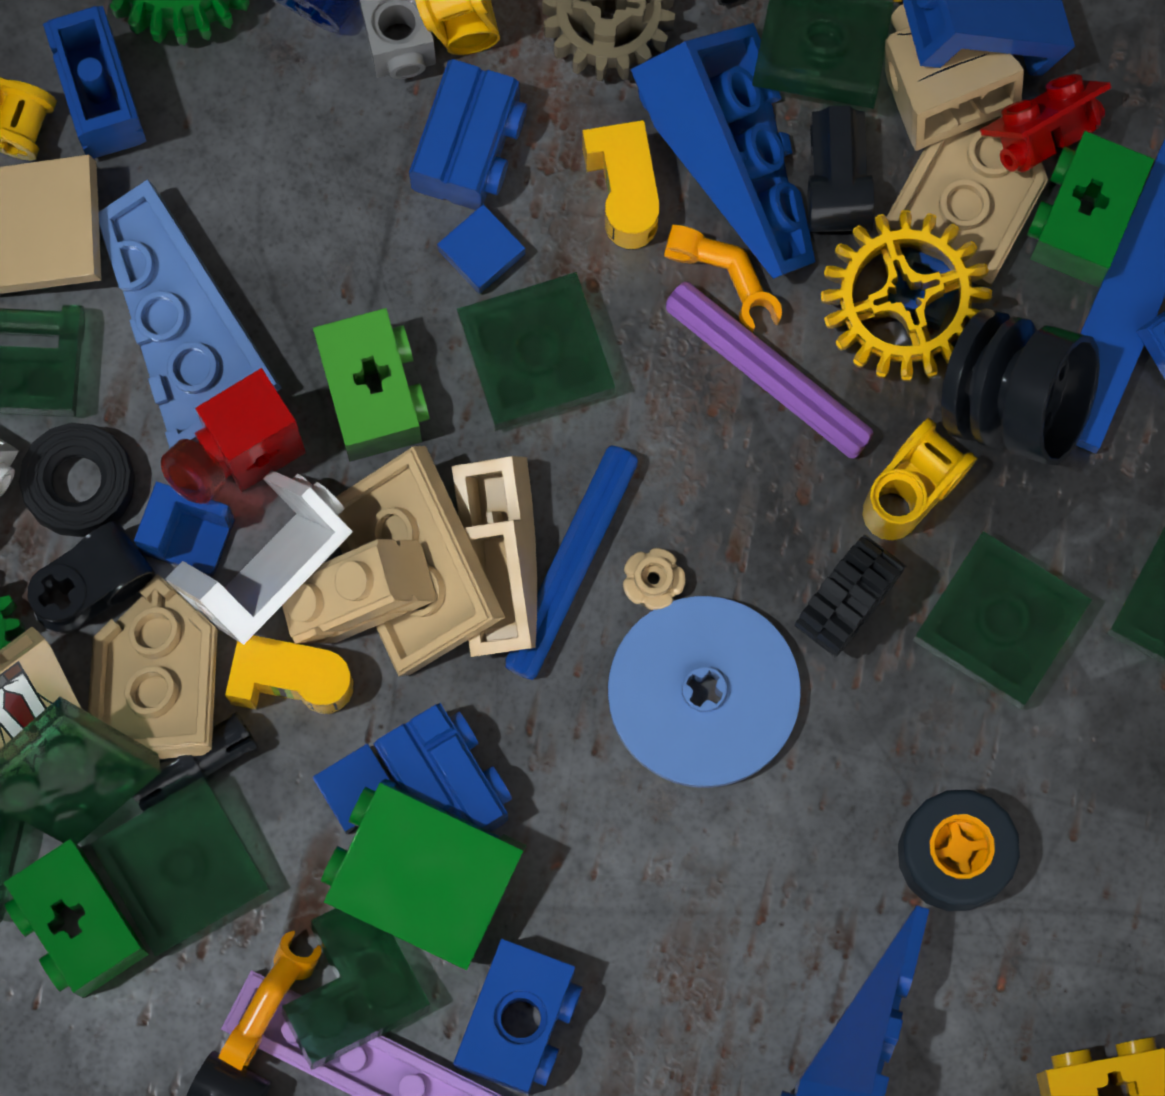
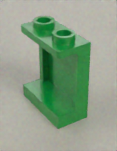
M387 779L379 783L376 791L365 787L348 821L358 826L350 847L346 850L337 846L322 875L321 882L331 886L324 903L467 971L527 845L505 834L501 837L397 788L396 783Z

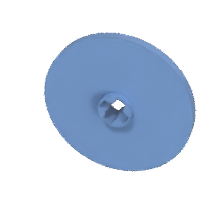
M694 596L674 600L668 607L653 610L641 618L630 629L619 645L612 661L608 681V703L612 722L619 738L630 754L641 765L659 777L676 784L698 788L719 787L739 782L757 773L769 764L783 748L793 730L801 697L800 678L796 661L790 647L779 631L765 617L746 605L733 600L712 596ZM707 676L714 678L717 681L715 693L721 700L717 704L706 700L701 707L694 705L691 702L693 690L687 684L691 680L702 683Z

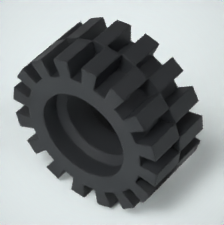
M864 534L836 565L830 576L822 583L818 592L813 595L796 621L795 627L831 655L837 657L881 604L886 594L892 589L897 579L903 573L906 565Z

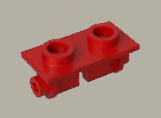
M1079 74L1058 77L1047 83L1045 86L1046 92L1036 98L1018 101L1006 106L1001 111L1002 117L980 129V133L983 136L1001 138L1003 149L1000 151V161L1008 171L1026 172L1057 153L1051 131H1053L1057 147L1064 148V146L1068 147L1080 140L1084 131L1093 133L1099 129L1101 120L1105 117V109L1096 97L1111 89L1110 82L1083 80Z

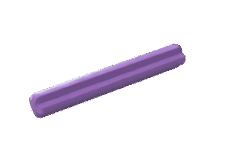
M684 281L670 294L666 301L668 313L847 457L856 458L868 446L874 434L872 428L691 283Z

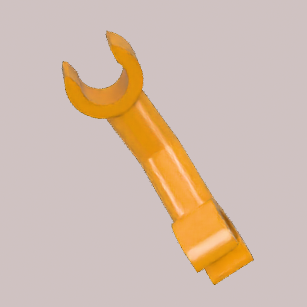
M672 225L664 257L681 263L692 264L702 262L727 269L742 303L739 312V323L753 333L755 324L749 310L754 306H762L770 312L774 324L778 325L782 316L781 304L774 295L763 291L749 256L743 248L705 238L701 232L690 227Z
M290 931L281 938L274 955V966L259 985L242 1019L230 1034L219 1054V1059L240 1071L244 1066L248 1067L260 1046L262 1036L285 994L295 980H304L313 974L320 958V945L308 957H300L290 951L289 947L295 931Z

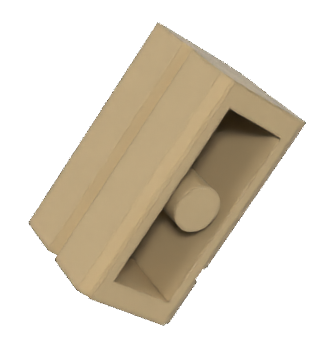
M376 539L322 563L282 605L290 637L295 644L315 643L317 641L318 643H337L406 614L407 610H415L435 601L436 594L424 551L418 540L395 541V539Z

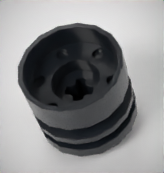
M986 308L982 309L970 319L961 332L949 359L941 400L944 427L950 436L964 440L976 439L978 444L987 447H998L1004 442L1011 454L1048 465L1060 464L1070 455L1080 440L1091 415L1097 393L1100 359L1099 348L1094 338L1044 325L1037 331L1030 319L1010 317L1008 313Z

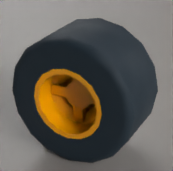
M946 790L926 799L905 823L898 843L899 868L908 887L926 904L945 911H970L993 900L1013 879L1020 859L1019 834L1009 813L991 797L972 790Z

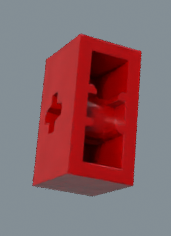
M262 368L195 408L203 428L196 431L194 435L202 447L201 450L220 481L232 476L241 492L261 481L271 470L277 471L306 453L294 417Z

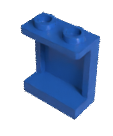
M903 0L920 66L941 68L961 49L1023 55L1028 74L1042 76L1075 47L1062 0Z

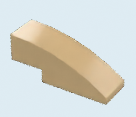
M510 456L452 466L460 521L505 615L504 619L468 640L470 655L474 657L536 648V538L527 457Z

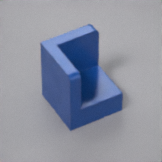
M156 481L134 542L142 555L175 566L184 561L206 575L213 576L216 573L235 518L230 507L224 503Z

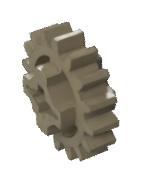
M543 0L542 13L549 16L548 19L543 21L545 38H558L554 43V55L557 59L566 57L569 54L574 55V73L579 74L587 65L595 66L596 80L603 81L608 68H616L621 79L626 80L629 79V64L636 62L640 65L652 58L650 49L661 53L667 50L668 36L664 32L674 30L675 13L668 10L673 7L674 0ZM605 8L616 10L613 19L601 18ZM575 31L584 32L593 45L583 40ZM630 38L635 39L626 45L620 46Z

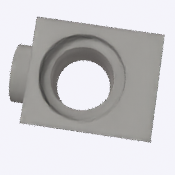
M359 0L377 78L388 75L393 79L411 78L421 74L427 66L436 65L432 32H429L424 26L415 0ZM394 24H405L413 29V32L408 37L401 40H392L383 35L384 31Z

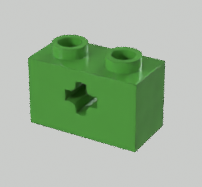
M387 308L313 327L349 462L421 443L422 437L419 423L430 420L421 384L408 386L402 364L413 361L404 325L392 328ZM377 373L382 383L383 391L371 394L366 385L365 376Z

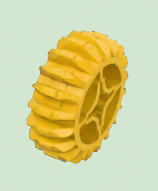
M902 210L899 217L900 230L890 231L888 219L884 214H880L875 217V225L879 236L872 239L866 229L860 225L853 229L855 241L861 247L857 252L846 244L839 243L837 245L835 254L848 265L846 269L837 266H826L824 271L825 278L841 284V288L822 291L821 302L827 305H841V310L830 313L824 318L827 328L847 325L849 330L841 334L836 340V346L840 351L848 349L855 342L862 346L854 357V365L862 368L867 364L871 355L874 354L880 357L876 376L884 379L889 373L891 361L901 362V380L903 382H910L913 376L912 362L922 361L924 372L928 378H933L938 373L934 356L941 353L945 361L949 363L954 349L951 344L958 340L966 323L975 314L980 312V310L971 308L972 303L991 301L992 290L986 287H972V282L987 276L989 270L985 263L966 267L964 262L970 259L977 251V246L973 241L963 244L957 250L951 247L958 236V226L955 224L949 225L941 238L932 234L936 226V215L928 213L925 216L922 231L912 230L911 212L909 210ZM912 247L930 252L942 260L950 271L943 274L939 272L925 275L916 273L909 267L900 248ZM882 253L888 275L887 283L881 290L868 295V299L853 304V292L858 276L873 258ZM895 268L899 269L903 281L907 282L910 290L920 288L922 291L925 290L924 298L916 297V304L919 307L915 309V318L918 325L913 323L910 311H906L902 302L893 304L890 301L888 302V293L896 294V286L894 285L897 284L898 276ZM958 289L959 307L953 321L939 336L931 340L925 319L926 307L931 302L944 297L945 293ZM886 317L897 319L906 329L913 346H899L884 342L871 334L861 321L870 318L877 320Z

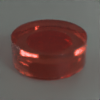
M180 439L161 457V469L165 479L179 495L191 502L205 504L225 485V474L219 462L208 450H205L202 445L195 441Z

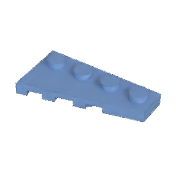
M148 179L99 211V226L118 286L123 291L131 316L129 321L136 343L140 346L150 376L148 381L155 403L159 405L167 430L165 432L171 453L179 457L199 443L194 433L203 428L195 410L197 406L260 368L264 370L276 391H279L282 387L156 187Z

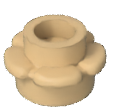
M653 548L649 553L639 551L628 559L624 567L627 577L623 581V589L626 596L634 604H640L649 610L668 607L672 604L674 596L681 594L686 581L685 572L676 565V557L665 549ZM649 574H658L660 577L657 584L649 583L647 579Z

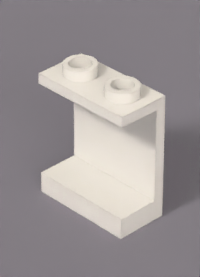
M271 470L263 478L296 515L225 588L217 580L184 561L165 578L192 607L206 617L216 628L243 645L353 532L338 517L345 509L340 501L318 482L312 485L298 473L291 479Z

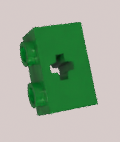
M1084 131L1076 151L1064 146L1050 179L1051 182L1061 185L1053 205L1041 201L1027 233V236L1038 240L1030 260L1099 288L1111 266L1154 158L1087 131ZM1082 199L1094 203L1090 216L1079 212Z
M72 839L67 840L3 882L13 899L4 904L8 914L25 937L33 932L38 936L48 952L39 958V962L58 991L61 992L69 986L73 993L84 998L149 955L87 856ZM67 908L72 909L77 914L85 913L78 920V925L82 932L75 937L64 930L57 931L65 924L61 912Z

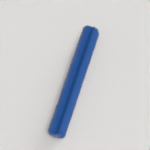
M613 445L606 449L537 593L536 648L509 651L505 659L506 668L520 677L531 680L537 677L628 487L638 463V458L628 450Z

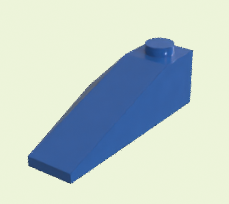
M754 23L684 41L630 69L638 86L640 101L648 111L656 130L770 276L774 279L815 263L802 195L795 185L788 182L784 157L793 153L790 137L787 133H778L772 104L781 100L778 80Z
M916 906L909 913L796 1082L794 1092L790 1093L782 1090L780 1096H885L889 1077L881 1075L884 1062L889 1063L899 1039L903 1023V1011L899 1010L901 999L907 997L913 981L930 909Z

